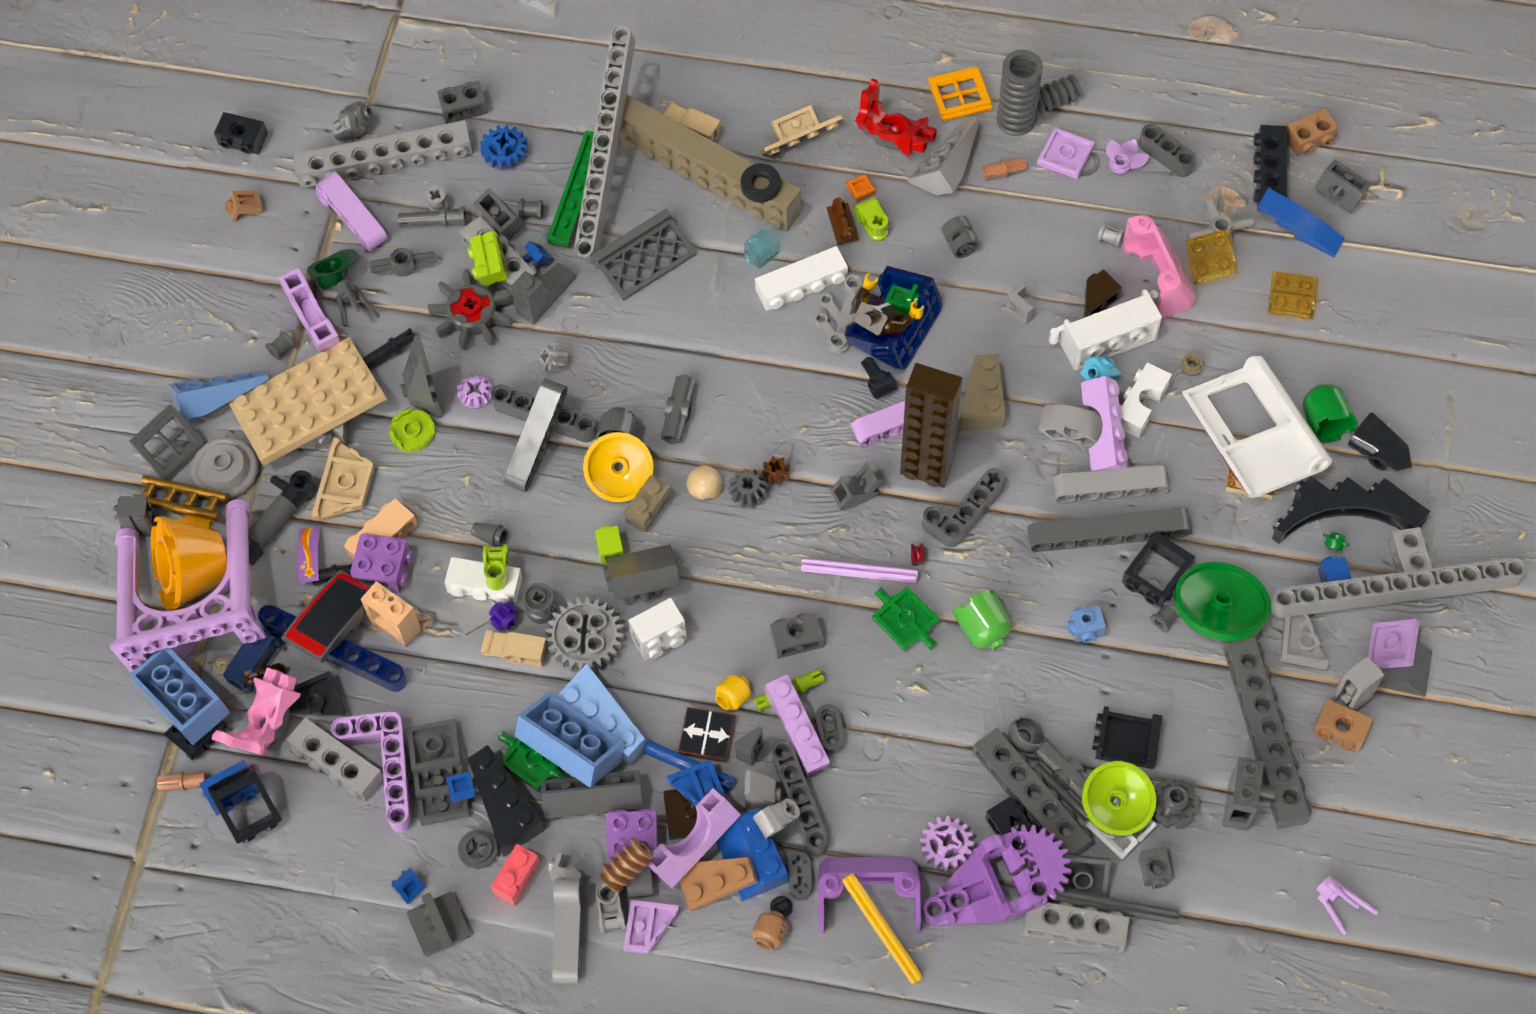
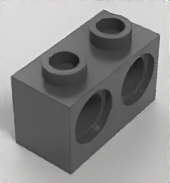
M479 81L467 82L463 85L446 87L437 91L445 124L488 114Z

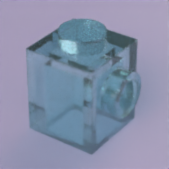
M764 228L757 234L748 237L744 243L745 259L750 264H755L759 269L779 254V241Z

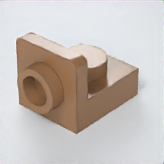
M232 191L229 200H226L225 204L226 212L230 214L231 221H237L239 214H260L262 211L258 191Z

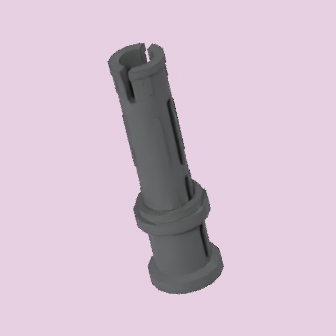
M461 206L459 209L442 207L440 211L398 213L399 227L441 224L443 227H448L450 224L466 226L465 206Z

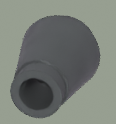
M476 522L472 526L471 535L493 547H498L506 543L508 530L503 525Z

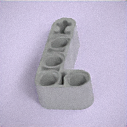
M554 879L555 922L552 981L553 983L579 984L583 889L580 879Z

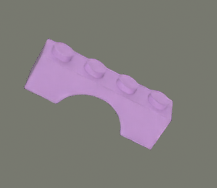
M299 268L279 277L283 292L318 352H325L336 346L340 342L339 337L329 319L321 311Z
M1103 376L1081 382L1083 405L1096 409L1103 422L1100 438L1089 448L1091 471L1127 468L1128 454L1124 448L1123 439L1125 438V431L1121 424L1122 409L1118 400L1120 390L1116 380Z
M788 674L765 684L764 692L773 711L778 715L788 733L805 777L827 768L830 761Z
M713 788L696 805L697 820L691 833L678 843L670 845L661 843L652 852L654 859H651V863L648 866L671 888L682 879L740 816V813Z

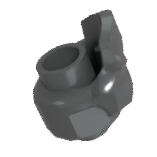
M360 101L347 105L344 110L340 111L339 120L333 123L334 138L340 141L348 140L350 137L353 139L360 138L367 132V128L372 123V109Z

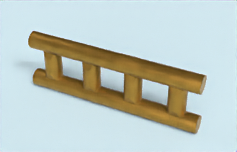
M143 475L141 478V483L146 485L142 495H145L151 507L218 521L220 512L214 511L218 502H227L229 500V493L146 475ZM156 487L168 489L163 500L152 498ZM177 492L188 494L184 504L172 502ZM198 496L210 498L205 509L194 507Z

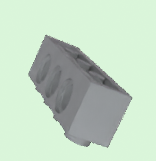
M479 216L461 229L459 233L462 243L469 247L471 246L470 237L483 235L490 231L496 232V229L490 221L486 222ZM501 235L499 237L508 279L500 282L512 293V284L524 271H527L536 278L538 272L531 263L527 264L522 254L517 249L513 250L505 236Z
M307 718L301 721L286 740L290 746L289 751L295 757L307 759L309 761L308 765L317 772L324 771L328 774L327 778L333 784L338 786L341 783L347 788L346 792L355 799L360 797L367 801L384 780L381 770ZM313 745H320L317 751H310ZM332 758H339L336 764H328ZM351 771H358L354 778H347Z
M1047 900V904H1043L1040 908L1027 912L1025 915L1022 935L1123 953L1125 949L1129 917H1125L1123 913L1116 911L1103 913L1098 912L1099 910L1094 907H1084L1081 909L1073 907L1074 905L1071 903L1059 902L1054 904L1049 903ZM1046 915H1054L1057 918V922L1054 924L1048 923L1044 917ZM1077 919L1083 926L1081 928H1074L1070 925L1069 921ZM1103 924L1108 931L1100 933L1095 929V925Z

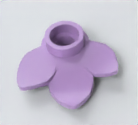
M1135 139L1121 145L1110 140L1106 146V154L1110 159L1109 167L1118 174H1124L1130 169H1140L1149 160V155L1138 153Z

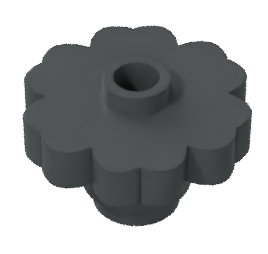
M1166 779L1156 785L1155 821L1165 828L1174 825L1176 828L1182 829L1184 826L1190 825L1193 816L1198 814L1200 809L1199 797L1192 794L1193 786L1187 784L1184 780H1178L1174 783L1171 779Z

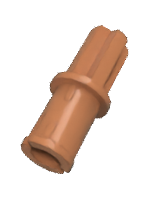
M1025 158L1007 162L1003 159L999 163L982 166V172L985 180L998 176L1007 177L1009 173L1026 170L1027 164Z
M205 771L188 774L180 772L178 775L159 776L156 781L157 789L159 791L174 789L185 791V788L201 787L199 783L207 779V774Z

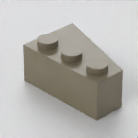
M998 354L976 355L959 417L958 431L1004 428L1005 407Z

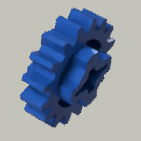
M506 124L504 129H501L497 125V130L489 129L490 135L483 134L484 141H480L481 155L486 163L491 162L492 168L499 165L500 170H502L507 165L511 169V164L514 163L518 166L519 159L525 160L524 153H528L527 139L522 131L517 132V127L514 126L512 129H509L508 124Z

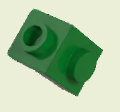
M914 284L911 290L892 285L885 301L904 313L909 314L911 303L918 301V306L920 302L919 285Z

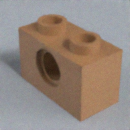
M1327 699L1312 732L1317 734L1322 740L1333 741L1340 744L1345 750L1358 752L1365 740L1373 718ZM1336 725H1344L1347 731L1339 730Z

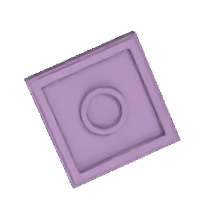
M1054 127L1037 160V165L1078 180L1094 148L1095 142Z
M1414 618L1373 623L1368 657L1372 661L1377 662L1382 669L1413 666L1420 622Z

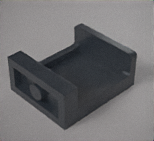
M1104 706L1102 713H1097L1095 727L1100 729L1099 736L1094 735L1092 750H1096L1095 759L1109 762L1122 761L1137 767L1154 769L1163 716L1153 714L1151 719L1109 712V707Z

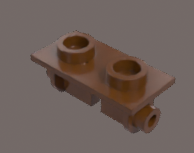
M840 197L835 198L832 206L826 207L837 245L858 241L859 238L848 202L845 203Z

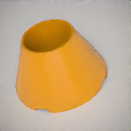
M161 516L154 519V522H157V526H153L151 529L152 567L154 579H159L162 591H158L164 608L167 611H175L219 586L227 569L226 551L218 531Z

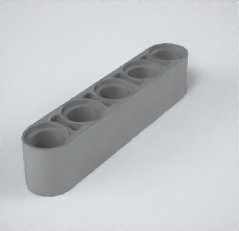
M1162 465L1064 473L1053 478L1056 502L1061 504L1156 496L1165 494L1170 490L1166 467Z

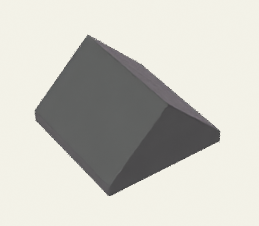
M1417 641L1413 666L1382 669L1384 676L1378 687L1425 697L1432 651Z
M1068 854L1062 857L1071 859V863L1064 866L1071 869L1070 874L1063 875L1069 879L1068 884L1059 883L1064 889L1107 897L1111 858Z

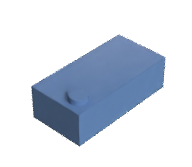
M171 648L158 650L129 675L145 696L192 745L231 713L220 698Z
M551 692L546 693L518 715L514 735L590 788L621 763L625 745L623 740Z

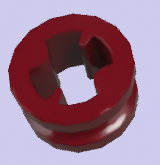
M920 543L919 546L911 544V565H915L916 562L924 563L923 543Z

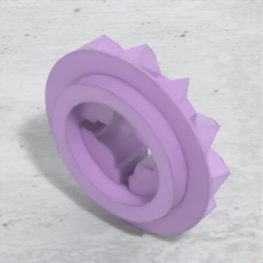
M480 373L478 376L470 374L469 377L462 379L461 383L457 386V397L463 405L470 408H479L491 400L490 393L493 386L488 377H482ZM469 386L473 388L478 387L480 394L476 392L471 393Z

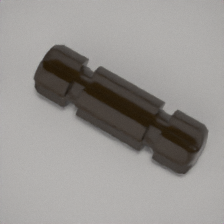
M276 663L272 664L271 667L268 665L253 671L249 670L242 674V681L244 684L253 685L255 684L254 678L263 679L267 667L279 670L283 674H286V667L284 664Z

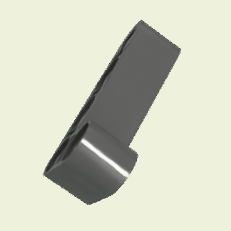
M997 468L987 470L951 514L938 506L932 505L927 507L923 512L922 527L924 531L947 547L958 546L1002 493L1005 481L1004 473ZM982 497L985 500L980 502L975 500V498ZM969 514L971 517L963 518L961 515ZM929 518H936V519H938V521H937V522H930L928 519H929ZM955 531L957 534L949 535L947 532Z

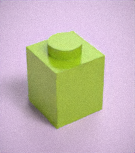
M607 525L595 530L601 565L607 564L606 558L623 555L618 526Z

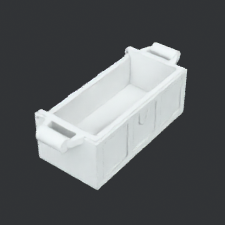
M1143 290L1141 297L1092 314L1091 316L1072 323L1066 319L1063 325L1050 330L1049 343L1054 345L1060 342L1074 371L1084 368V363L1092 356L1104 355L1111 358L1153 342L1157 339L1162 319L1156 307L1158 292L1152 290L1148 293L1147 290Z

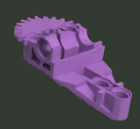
M1021 825V832L1012 827L1010 833L1002 836L998 834L988 837L979 843V847L974 848L973 854L956 870L945 885L937 889V894L925 901L922 912L923 920L930 926L1004 922L1040 908L1041 905L1047 904L1049 897L1053 900L1056 899L1057 896L1054 890L1061 893L1064 891V888L1059 883L1068 884L1069 879L1063 875L1070 874L1071 869L1064 866L1070 864L1071 859L1062 858L1068 853V850H1059L1058 848L1063 843L1062 840L1052 842L1055 834L1052 833L1046 837V828H1042L1039 833H1036L1035 825H1032L1030 832H1027L1025 825ZM1014 842H1020L1024 845L1025 848L1022 850H1016L1013 848L1012 844ZM1001 856L1010 876L1020 873L1012 879L1020 897L1019 899L1010 902L1006 901L989 860ZM1027 865L1028 868H1033L1032 872L1024 869V866ZM1040 887L1045 891V894L1041 896L1035 895L1032 889ZM957 898L962 900L964 904L961 907H955L950 901ZM935 907L941 913L937 916H931L927 910Z

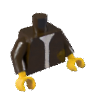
M870 273L865 275L863 287H860L851 303L853 313H855L854 322L878 336L900 335L913 323V319H920L923 316L924 306L916 309L918 301H913L910 305L909 314H906L875 294L870 293L869 291H873L878 282V277L875 281L868 280Z

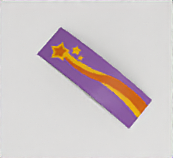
M320 527L299 529L297 547L298 583L319 580L318 542Z

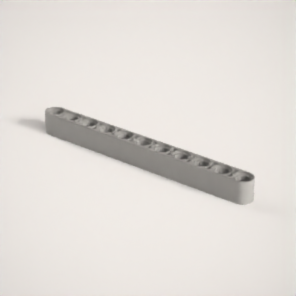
M625 25L616 26L611 33L574 246L576 254L587 263L593 262V254L600 250L635 48V37ZM623 35H628L624 41H619ZM624 56L622 61L616 62L618 57ZM620 77L617 83H612L614 78ZM612 98H617L614 104H608ZM613 119L609 126H605L607 120ZM609 140L607 146L601 147L603 141ZM606 161L604 167L597 168L600 162ZM602 182V186L599 189L594 190V186L597 183ZM593 204H598V208L595 211H590ZM590 225H595V228L592 232L586 233V230ZM591 246L590 252L583 254L584 248Z
M1507 558L1284 587L1275 592L1271 600L1270 612L1278 618L1513 588L1521 582L1526 574L1527 565L1519 558ZM1325 595H1329L1333 599L1327 598ZM1302 598H1306V599H1308L1310 602H1306V601H1304ZM1278 601H1283L1286 603V605H1283Z

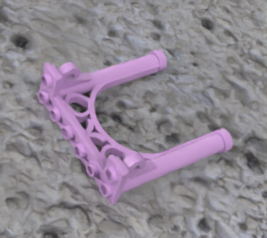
M236 499L228 502L226 505L227 569L223 580L205 599L180 610L158 611L142 604L139 597V532L131 528H123L116 532L115 544L118 547L116 640L110 643V649L129 672H134L149 659L146 653L177 647L189 642H197L213 636H221L233 631L243 644L266 638L265 632L259 625L256 609L254 606H251L248 539L250 504L247 501ZM229 589H230V599H228L226 596H224V595L228 592ZM216 603L224 604V608L220 612L208 614L209 610ZM136 608H138L143 613L139 618H137V620ZM153 619L158 621L154 629L142 631L143 627Z

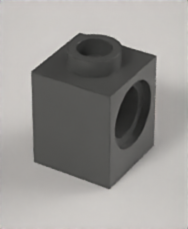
M1166 847L1141 850L1139 863L1144 886H1152V888L1166 886L1172 878ZM1157 865L1161 868L1162 872L1154 873L1151 871L1150 866Z

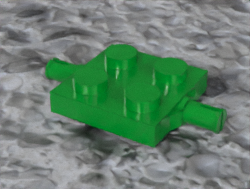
M907 586L901 592L891 597L882 587L876 590L874 595L883 602V605L872 615V620L904 652L920 641L930 650L937 645V642L928 633L939 623L940 618Z
M505 731L499 735L498 740L509 746L507 753L500 760L501 764L507 771L537 792L541 790V780L569 777L559 770V766L518 738L514 739Z

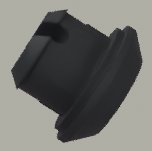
M778 896L771 901L770 910L779 912L784 917H787L792 911V903L789 898Z

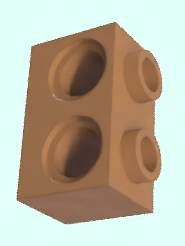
M1324 108L1287 124V143L1296 156L1304 153L1309 154L1315 148L1333 143L1339 128Z

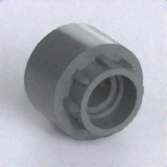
M615 407L608 410V412L601 416L595 437L596 440L601 436L614 432L628 433L637 437L639 431L637 418L626 408Z

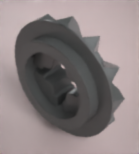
M484 830L468 832L462 837L458 846V854L461 861L467 867L477 870L482 867H488L496 859L498 851L496 839L492 834ZM473 842L479 847H485L482 849L483 857L477 853L472 854L475 851Z

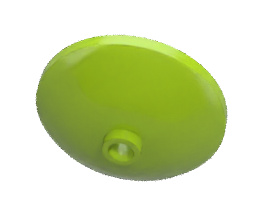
M1113 761L1097 767L1087 777L1082 789V805L1086 816L1096 828L1110 835L1127 836L1140 831L1149 823L1156 808V793L1151 780L1140 768L1127 762ZM1112 798L1118 799V806L1112 804Z

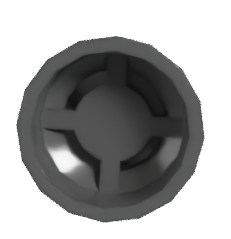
M966 216L954 217L942 226L941 231L956 258L967 257L980 247V241L975 232L972 231V226Z
M534 583L525 589L523 603L528 618L537 624L548 623V620H552V613L557 612L552 589L543 583Z

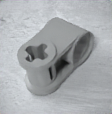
M785 799L773 806L770 805L755 814L753 819L767 839L783 830L788 823L796 820L800 815V810L794 801Z
M603 882L596 889L600 932L605 933V930L614 928L624 930L626 927L620 895L614 892L615 895L611 900H603L601 896L604 892H614Z

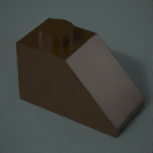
M1104 269L1098 274L1093 273L1086 280L1083 318L1105 310L1120 298L1122 287Z

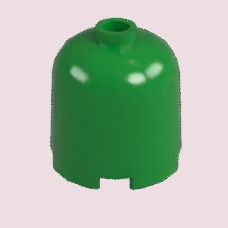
M1320 384L1315 386L1304 397L1303 411L1307 423L1321 443L1338 441L1341 439L1340 435L1348 430L1352 433L1357 427V419L1345 393L1340 387L1333 384Z

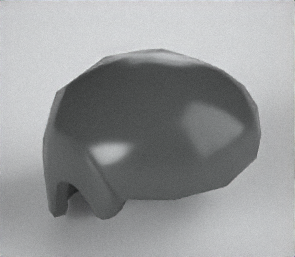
M1028 716L1017 717L1011 723L1008 730L1011 743L1022 752L1029 753L1037 750L1046 738L1039 723Z

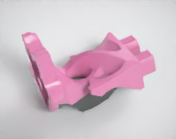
M267 667L263 679H253L256 686V697L247 712L249 715L248 727L238 733L216 730L212 739L233 748L250 751L259 755H268L271 744L276 739L284 736L289 723V707L300 697V693L293 691L298 678ZM266 718V722L261 728V722Z

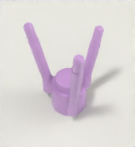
M1331 876L1324 879L1316 889L1320 893L1318 899L1324 904L1342 935H1346L1347 932L1328 900L1335 902L1341 896L1356 909L1360 907V904L1375 915L1379 913L1378 910L1346 889Z

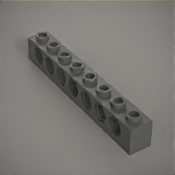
M1255 635L1245 640L1226 641L1223 651L1255 758L1258 761L1264 762L1263 784L1274 787L1276 790V797L1272 799L1270 807L1276 828L1278 830L1306 824L1312 814L1310 802L1308 800L1305 801L1303 794L1305 791L1304 782L1301 777H1298L1296 772L1298 767L1297 759L1294 754L1291 755L1289 749L1291 744L1290 737L1287 731L1284 732L1282 726L1284 722L1283 714L1280 709H1277L1275 703L1277 700L1274 687H1270L1268 680L1270 678L1267 665L1263 664L1261 658L1263 657L1262 646L1260 643H1257ZM1242 661H1249L1253 666L1247 667ZM1249 683H1256L1260 689L1251 688ZM1256 705L1264 706L1267 711H1259ZM1268 727L1272 729L1274 734H1267L1262 728ZM1276 750L1281 756L1274 757L1269 751ZM1276 773H1284L1288 779L1281 780L1277 777ZM1283 796H1291L1295 802L1288 803L1284 800Z

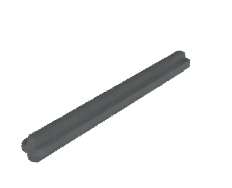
M1040 887L1032 889L1035 895L1041 896L1045 894V891ZM1066 889L1062 893L1054 890L1057 896L1055 900L1051 897L1048 898V901L1067 902L1074 906L1083 908L1094 907L1105 912L1116 911L1126 916L1169 924H1176L1179 917V912L1174 909Z

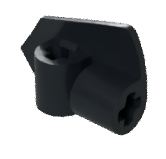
M1370 412L1349 440L1348 446L1364 456L1367 455L1369 463L1379 470H1386L1388 466L1396 471L1411 468L1412 464L1408 445L1373 412Z

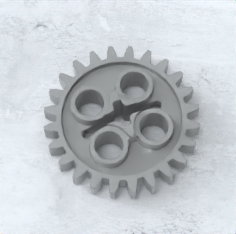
M589 597L586 598L585 603H582L580 598H577L575 605L568 601V608L560 605L561 613H552L555 621L548 620V625L551 629H546V635L549 636L546 642L547 645H550V654H554L555 661L561 660L562 667L569 663L571 671L576 666L581 670L587 663L592 671L594 665H597L601 670V662L604 661L610 664L609 656L617 657L615 649H621L622 646L619 641L624 640L623 634L620 633L623 631V625L619 624L621 622L620 617L615 616L614 608L608 611V603L600 606L599 599H596L592 604ZM585 616H589L587 621L588 633H586L585 637V653L581 654L583 647L582 636L584 635V618ZM573 620L580 622L576 626L568 625ZM595 622L604 623L597 628L592 626ZM570 642L577 643L574 648H567L566 645ZM593 644L601 645V647L596 650L590 648Z

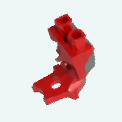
M872 78L868 88L861 92L859 112L855 118L858 128L871 134L875 144L894 150L900 149L906 156H910L913 151L923 154L928 147V142L933 143L936 140L937 129L928 126V117L914 121L901 113H886L881 105L882 102L879 100L880 82Z

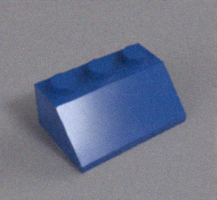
M759 808L740 815L716 841L723 859L747 857L752 861L759 882L738 891L742 902L788 883V873L772 837L766 839L753 819V816L760 812Z

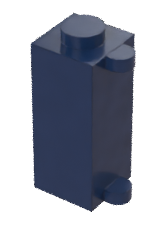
M262 629L266 634V638L242 644L223 673L228 684L247 694L252 693L254 688L252 687L253 685L243 683L242 674L246 671H253L254 669L266 666L277 649L280 650L282 644L275 640V635L266 629Z

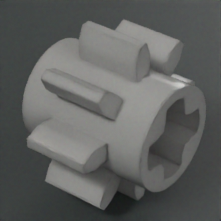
M548 343V348L541 350L539 359L541 364L544 365V369L559 372V367H564L567 364L568 354L563 350L564 346Z

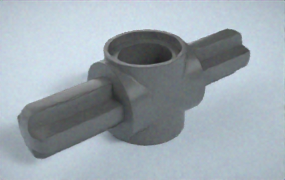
M398 248L390 254V258L370 261L369 266L373 274L392 271L393 274L405 277L412 274L417 266L435 264L436 257L434 251L413 254L412 251L405 248Z

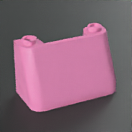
M1138 215L1128 218L1122 248L1126 256L1131 255V253L1136 254L1141 262L1152 259L1159 274L1157 283L1161 292L1156 307L1162 318L1191 309L1196 299L1195 292L1167 235L1149 216Z

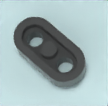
M822 705L816 712L819 740L824 751L836 753L844 745L840 712L833 705ZM829 716L832 718V720L830 722L824 721V717ZM835 739L836 743L831 745L827 741Z

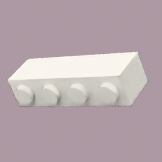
M835 246L755 278V290L766 311L772 308L778 309L785 303L800 300L805 295L820 292L825 287L833 284L842 283L848 276V266L839 249Z

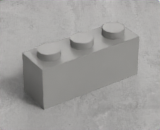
M1367 656L1346 671L1332 700L1354 711L1359 710L1371 700L1384 676L1380 665Z

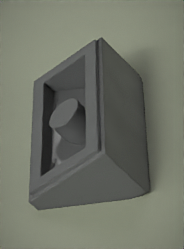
M762 728L754 729L735 742L736 759L751 766L755 764L763 748Z

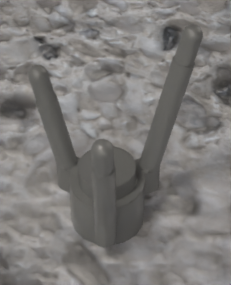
M342 280L336 285L338 293L336 299L339 304L344 327L347 326L343 302L351 303L355 312H359L360 310L355 301L357 297L375 318H379V314L361 294L359 288L354 287L351 280Z

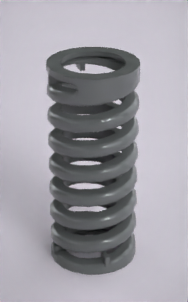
M1029 50L1013 51L1006 56L1003 62L997 124L1004 133L1012 136H1022L1029 133L1035 126L1043 64L1040 57Z

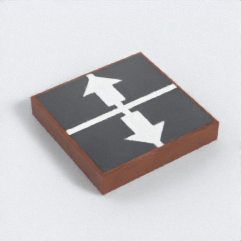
M687 707L678 753L689 757L726 763L735 714Z

